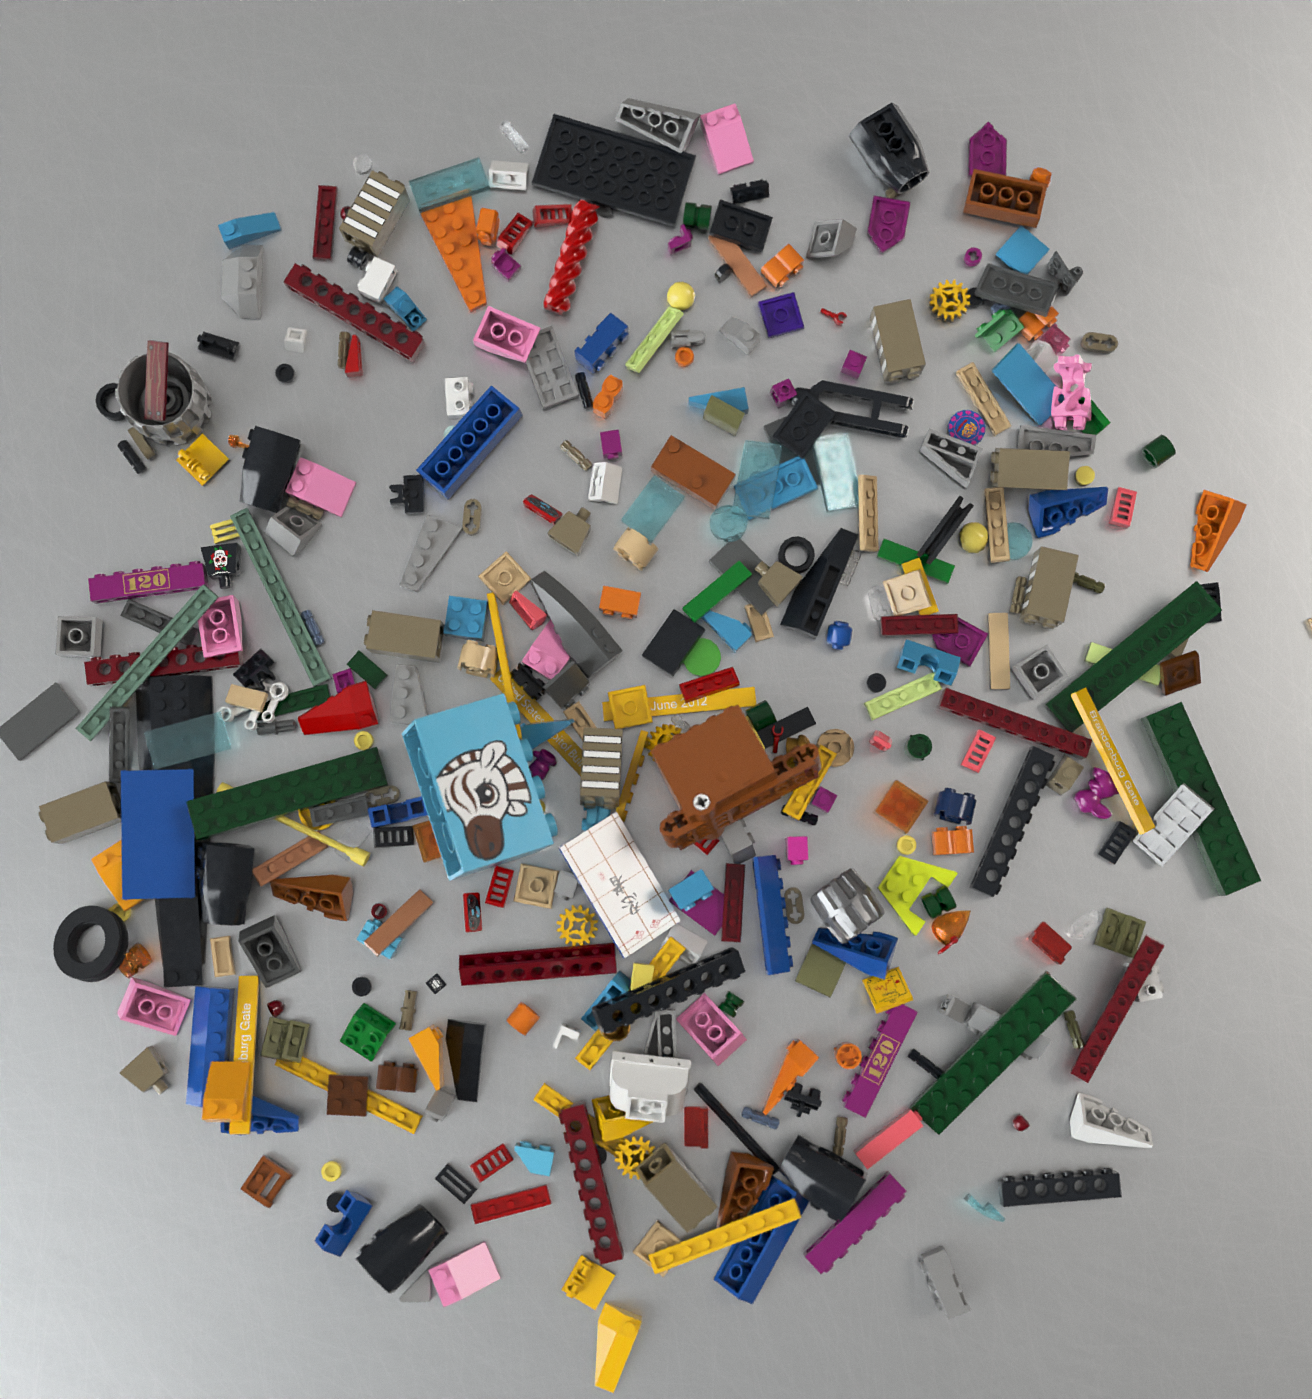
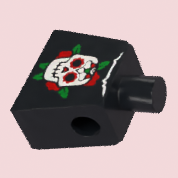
M236 542L201 547L209 577L211 579H219L220 589L231 588L230 577L240 575L241 546Z

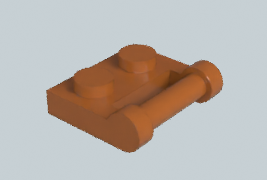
M263 1155L240 1189L265 1207L271 1208L274 1198L293 1174ZM278 1173L281 1176L266 1197L263 1196L261 1193L274 1174Z

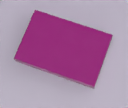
M691 870L686 876V878L693 875L695 872ZM713 887L714 889L711 891L713 895L703 901L699 898L694 901L696 904L694 907L687 911L683 908L681 911L715 936L722 927L724 894ZM671 897L669 899V902L679 909L674 899Z

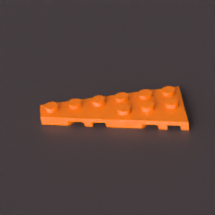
M468 189L420 214L471 313L487 305L472 195L471 190Z

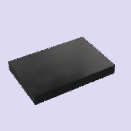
M720 199L709 235L762 253L773 217Z
M805 391L772 438L803 460L837 413Z
M673 609L641 656L666 673L674 676L705 632V628Z

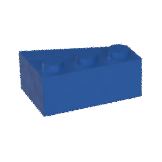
M610 312L596 327L592 336L589 335L585 339V345L574 350L576 361L592 374L596 371H601L607 357H612L620 341L623 343L629 335L628 325Z

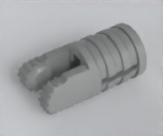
M671 330L672 348L691 347L692 345H702L705 342V333L702 331Z

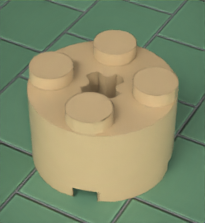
M627 527L613 548L625 561L629 559L641 571L646 568L659 550L653 543L650 546L645 536Z
M467 640L466 644L462 646L457 668L460 671L462 668L467 669L466 673L473 676L487 678V675L491 674V678L495 677L499 661L498 652L496 651L497 647L489 644L481 646L478 645V642Z

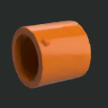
M520 1002L506 1021L518 1032L526 1036L540 1016L525 1003Z
M842 1042L834 1048L835 1060L843 1068L853 1069L860 1064L862 1058L861 1051L853 1043Z

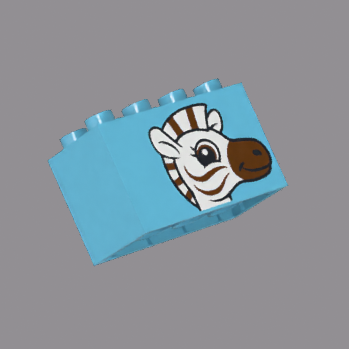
M504 693L414 719L401 733L449 881L535 854L554 844L552 837L558 834L553 815L551 813L544 815L540 799L545 798L542 780L539 776H531L527 762L533 760L531 746L526 738L519 740L515 725L521 722L518 707L514 701L507 703Z

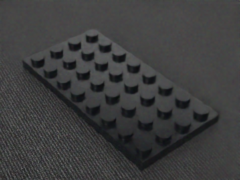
M553 114L533 176L532 185L675 227L696 155L684 151L679 153L660 144Z

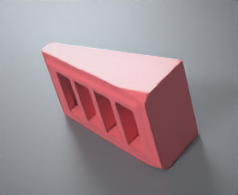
M1118 487L1109 524L1124 528L1130 527L1137 495L1136 491ZM1121 493L1131 495V499L1121 497ZM1120 501L1128 502L1129 506L1120 504ZM1118 508L1127 509L1128 511L1123 512L1118 510ZM1117 514L1126 516V519L1117 517Z
M517 590L513 592L509 603L528 627L534 630L541 626L547 614Z
M876 730L869 743L884 752L890 749L892 739Z
M977 730L961 765L979 773L996 737L982 730ZM979 737L989 741L988 744L978 740ZM977 744L979 746H982L985 748V750L982 751L976 748L975 745ZM972 751H974V752H976V753L982 755V757H981V758L976 757V756L972 755L971 753H972ZM968 759H973L979 763L975 765L969 762Z

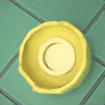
M676 282L670 286L667 292V301L671 307L683 311L693 305L695 292L690 284Z
M970 522L964 525L959 534L961 547L969 553H978L984 550L988 543L986 527L978 522Z

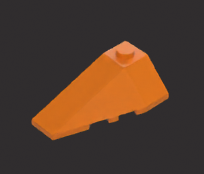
M1203 490L1196 509L1198 520L1194 528L1196 538L1192 547L1191 567L1206 572L1210 570L1240 523L1247 504Z
M800 1039L797 1041L793 1040L786 1048L788 1051L785 1054L762 1109L765 1115L783 1098L784 1091H789L795 1085L796 1078L798 1076L803 1077L819 1058Z

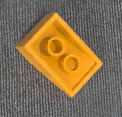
M122 840L91 859L98 874L125 912L144 900H122Z
M433 1024L408 1039L435 1090L438 1091L444 1086L443 1041L441 1039L443 1034L440 1028H435Z
M251 1062L210 1063L203 1098L202 1120L206 1122H247Z

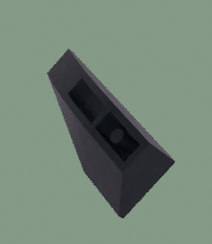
M840 528L795 588L781 621V626L816 639L858 534Z

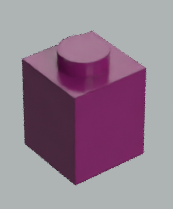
M849 350L841 373L858 380L867 356Z
M619 430L600 432L603 457L608 458V460L619 459V456H622Z
M820 786L810 805L827 814L838 795Z

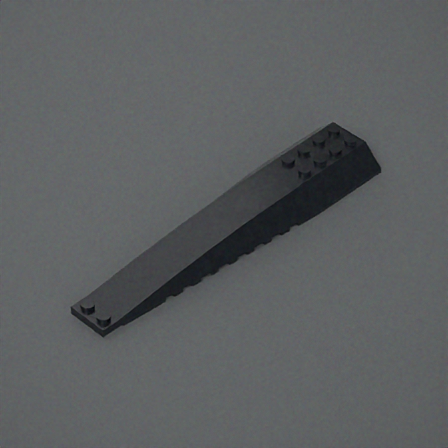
M201 675L148 677L136 691L139 770L194 769V799L213 794L215 770L213 677ZM195 832V897L155 899L164 987L205 985L204 965L206 963L207 923L203 922L199 879L196 877V868L200 866L201 861L198 858V848L202 846V842H210V838L199 841L196 839Z

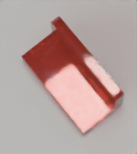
M1041 922L1028 937L1031 942L1058 965L1065 961L1064 956L1072 949V946L1046 922Z
M708 1106L684 1107V1145L686 1147L708 1149Z

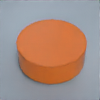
M681 347L676 351L675 361L679 366L688 367L693 363L694 353L690 348Z

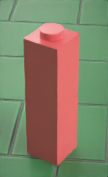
M908 1108L855 1149L854 1153L868 1170L922 1128L923 1125L920 1122L923 1120L916 1110L913 1112Z

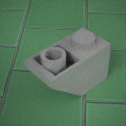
M442 1088L435 1091L424 1113L428 1114L427 1118L438 1122V1120L442 1121L447 1116L456 1095Z

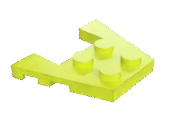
M898 856L877 888L907 925L911 933L917 936L926 921L909 909L931 877L948 888L958 873Z

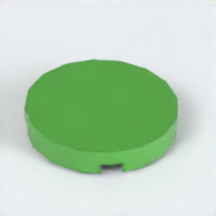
M700 638L685 659L684 665L690 673L699 677L712 674L719 667L721 661L720 650L711 640Z

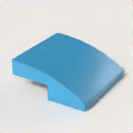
M1021 225L1000 248L996 256L1014 271L1028 275L1050 249Z

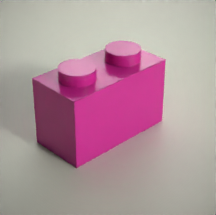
M807 836L785 838L786 861H791V865L804 864V861L808 860Z

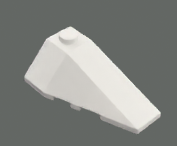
M1083 1093L1077 1095L1070 1119L1072 1138L1088 1143L1144 1148L1153 1147L1150 1129L1132 1118L1126 1119L1118 1114V1110L1107 1108L1102 1105L1103 1101L1096 1097Z

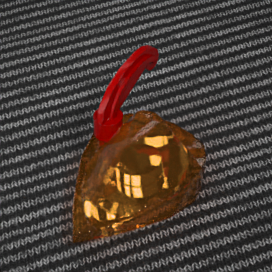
M970 911L944 913L933 920L931 925L932 932L936 939L945 945L937 952L938 954H942L958 942L968 922Z

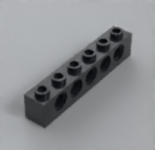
M1101 1168V1172L1085 1169L1077 1174H1074V1171H1063L1062 1175H1054V1173L1048 1172L1042 1173L1041 1177H1035L1034 1174H1025L1023 1178L1016 1179L1015 1176H1004L1003 1180H998L1000 1204L1003 1207L1122 1197L1120 1176L1113 1168ZM1101 1178L1102 1186L1095 1188V1181ZM1078 1180H1082V1188L1076 1190L1075 1183ZM1058 1182H1063V1189L1061 1191L1055 1190V1185ZM1042 1183L1044 1190L1041 1193H1036L1035 1187ZM1024 1185V1192L1017 1195V1186Z

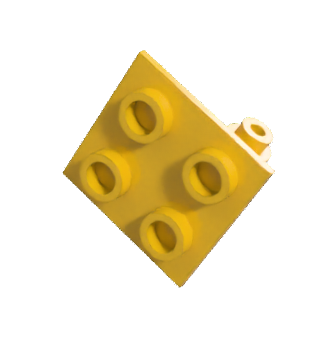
M203 433L186 450L181 449L178 452L179 457L176 459L202 486L229 460Z
M581 1255L561 1290L566 1292L568 1297L572 1299L574 1297L596 1310L615 1275Z

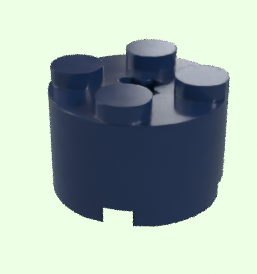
M945 788L944 791L938 793L933 815L935 817L940 815L939 819L955 824H961V821H966V825L972 824L977 802L975 795L966 792L959 794L956 793L955 789Z

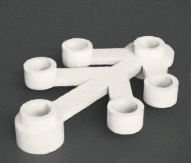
M254 682L249 685L253 690H260L258 686L253 687ZM263 682L265 686L264 691L268 694L266 702L270 701L267 710L262 713V719L266 723L274 721L275 715L273 713L279 701L284 700L288 696V687L281 682L272 685ZM282 690L281 694L277 695V692ZM238 706L233 709L221 707L217 712V718L222 723L227 724L235 716L250 709ZM252 710L249 718L244 722V726L248 731L256 730V720L260 712ZM226 714H230L227 719H224ZM268 714H271V717L269 719H266V716ZM253 722V726L249 728V723Z

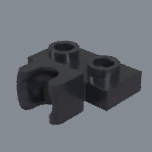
M421 475L403 476L404 485L389 486L393 493H399L397 498L390 499L391 506H405V514L425 513L424 481Z
M260 648L232 675L245 688L254 682L261 690H265L263 681L267 678H270L272 681L276 679L275 675L268 669L274 661Z

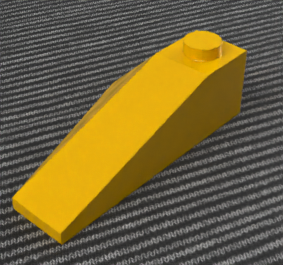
M610 1095L592 1099L597 1128L604 1142L623 1138L653 1122L626 1119V1111H621L614 1107L610 1101Z
M605 1302L598 1320L595 1386L614 1393L640 1328L642 1316Z

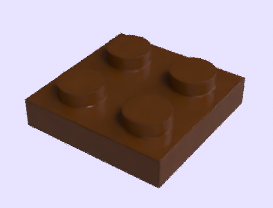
M1196 650L1159 663L1162 692L1165 696L1201 683L1199 654Z
M330 1074L326 1115L366 1117L369 1076Z

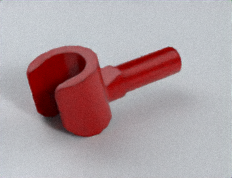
M824 308L820 311L833 318L837 325L844 323L838 319V316L847 318L844 312L836 314Z
M774 725L771 731L774 736L772 753H777L779 738L782 736L784 729L781 727V733L777 734L774 731Z

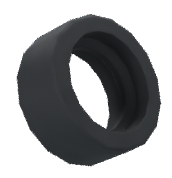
M117 383L106 384L100 388L95 399L99 412L113 421L126 419L121 410L112 413L104 405L106 397L118 388Z
M799 536L786 539L778 552V561L798 574L807 571L815 557L812 544L806 538ZM791 545H802L806 549L808 557L804 564L793 566L787 562L785 552Z

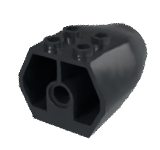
M894 103L888 104L861 120L850 133L849 138L870 170L897 194H902L914 188L929 175L930 171L921 142L898 105Z
M255 426L254 429H250L248 435L249 447H245L242 458L245 460L239 502L277 513L280 510L285 494L284 491L292 474L301 440Z
M202 842V846H199L198 858L201 861L200 866L196 868V877L199 879L204 923L231 926L245 924L255 849L252 846L223 842Z
M799 1134L778 1169L805 1199L810 1201V1205L813 1208L826 1211L828 1213L827 1216L835 1221H838V1219L843 1221L868 1176L867 1172L830 1150L815 1145Z
M418 1204L384 1230L379 1229L372 1236L373 1241L370 1245L365 1244L357 1252L359 1256L356 1260L389 1294L394 1293L449 1233L424 1206Z

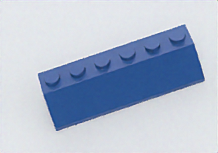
M491 385L416 471L449 500L523 416L520 408Z
M776 855L753 857L752 864L766 974L773 975L790 972V967H793L792 955L788 956L787 949L791 948L790 937L786 936L785 928H788L787 916L783 917V909H786L785 897H781L780 890L784 889L783 880L778 876V870H781L780 858L776 859Z
M195 986L186 1095L187 1105L203 1108V1098L210 1063L229 1062L235 988Z
M772 1175L769 1186L765 1191H762L758 1198L759 1201L754 1205L749 1216L794 1198L802 1215L810 1201L805 1199L794 1187ZM800 1219L733 1244L714 1280L739 1300L753 1304Z

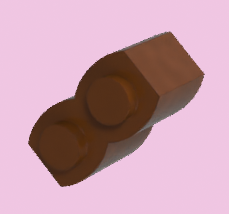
M384 1061L383 1064L378 1065L376 1089L415 1093L419 1068H415V1064L403 1063V1066H395V1062Z

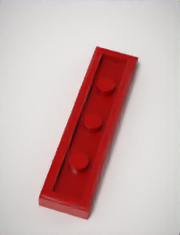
M547 1184L472 1203L470 1206L474 1223L478 1224L551 1205L552 1203Z

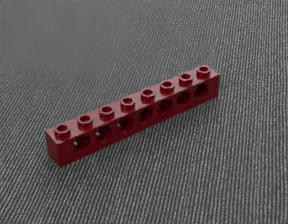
M294 264L283 281L286 288L409 361L415 362L425 346L423 336L414 330L413 332L407 330V326L400 321L396 323L390 320L391 317L388 314L375 311V307L367 302L363 304L358 301L359 298L356 295L343 292V288L335 283L333 285L328 283L324 276L320 274L314 275L307 266ZM305 281H312L311 285L303 286ZM322 290H328L326 295H319ZM338 299L344 300L341 305H335ZM355 308L360 309V311H359L358 314H356V315H352V314H351V312H352L353 309H355ZM368 319H376L373 324H367ZM386 327L392 328L388 334L383 333ZM401 337H408L405 343H399V339Z
M186 645V649L179 650L178 647H175L166 657L168 664L165 667L159 665L149 677L177 676L238 668L243 665L242 651L225 654V657L221 660H218L217 656L206 658L203 662H199L198 657L203 653L202 647ZM140 652L128 653L129 656L125 657L110 655V659L103 660L102 657L90 658V661L84 662L87 685L94 687L115 684L125 673L122 669L123 665L129 663L131 666L140 656ZM183 655H186L187 661L181 665L179 660ZM110 665L111 670L105 675L104 668Z
M945 688L942 691L937 705L938 709L1081 760L1087 758L1092 739L949 688Z
M1148 934L1145 935L1075 1061L1071 1074L1089 1083L1165 946L1163 942Z
M615 943L459 955L461 986L617 973Z
M582 1101L563 1106L561 1113H559V1120L561 1125H565L564 1139L566 1144L569 1143L571 1151H568L570 1162L575 1164L576 1170L573 1171L575 1181L580 1184L581 1189L578 1190L580 1201H584L586 1209H583L585 1220H589L591 1228H588L590 1240H594L595 1243L593 1248L595 1259H599L600 1265L622 1260L624 1258V1251L586 1103ZM571 1122H580L581 1128L577 1130L573 1129L571 1127ZM583 1140L586 1143V1147L583 1149L578 1148L576 1141ZM587 1159L590 1161L591 1166L584 1168L580 1161ZM587 1179H593L596 1182V1185L594 1187H589L586 1185L585 1181ZM592 1198H598L601 1204L599 1206H593L590 1200ZM598 1217H602L605 1219L606 1223L604 1225H598L595 1222V1219ZM608 1237L611 1243L604 1245L600 1239Z

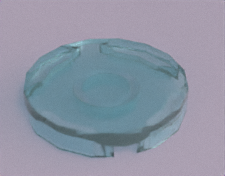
M732 505L719 507L710 518L712 534L717 539L724 540L725 542L740 539L745 534L748 525L747 517L743 510Z
M1007 523L1010 560L1014 561L1028 554L1033 540L1030 531L1021 523Z

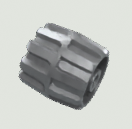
M852 868L844 871L837 878L832 879L829 884L820 888L810 899L823 923L841 943H846L880 919L885 913L871 888Z

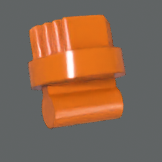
M1038 167L1033 169L1029 180L1048 184V188L1052 174L1047 169Z

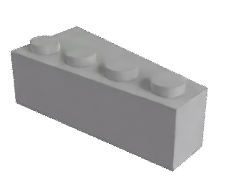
M628 98L621 103L615 120L682 153L688 148L701 114Z

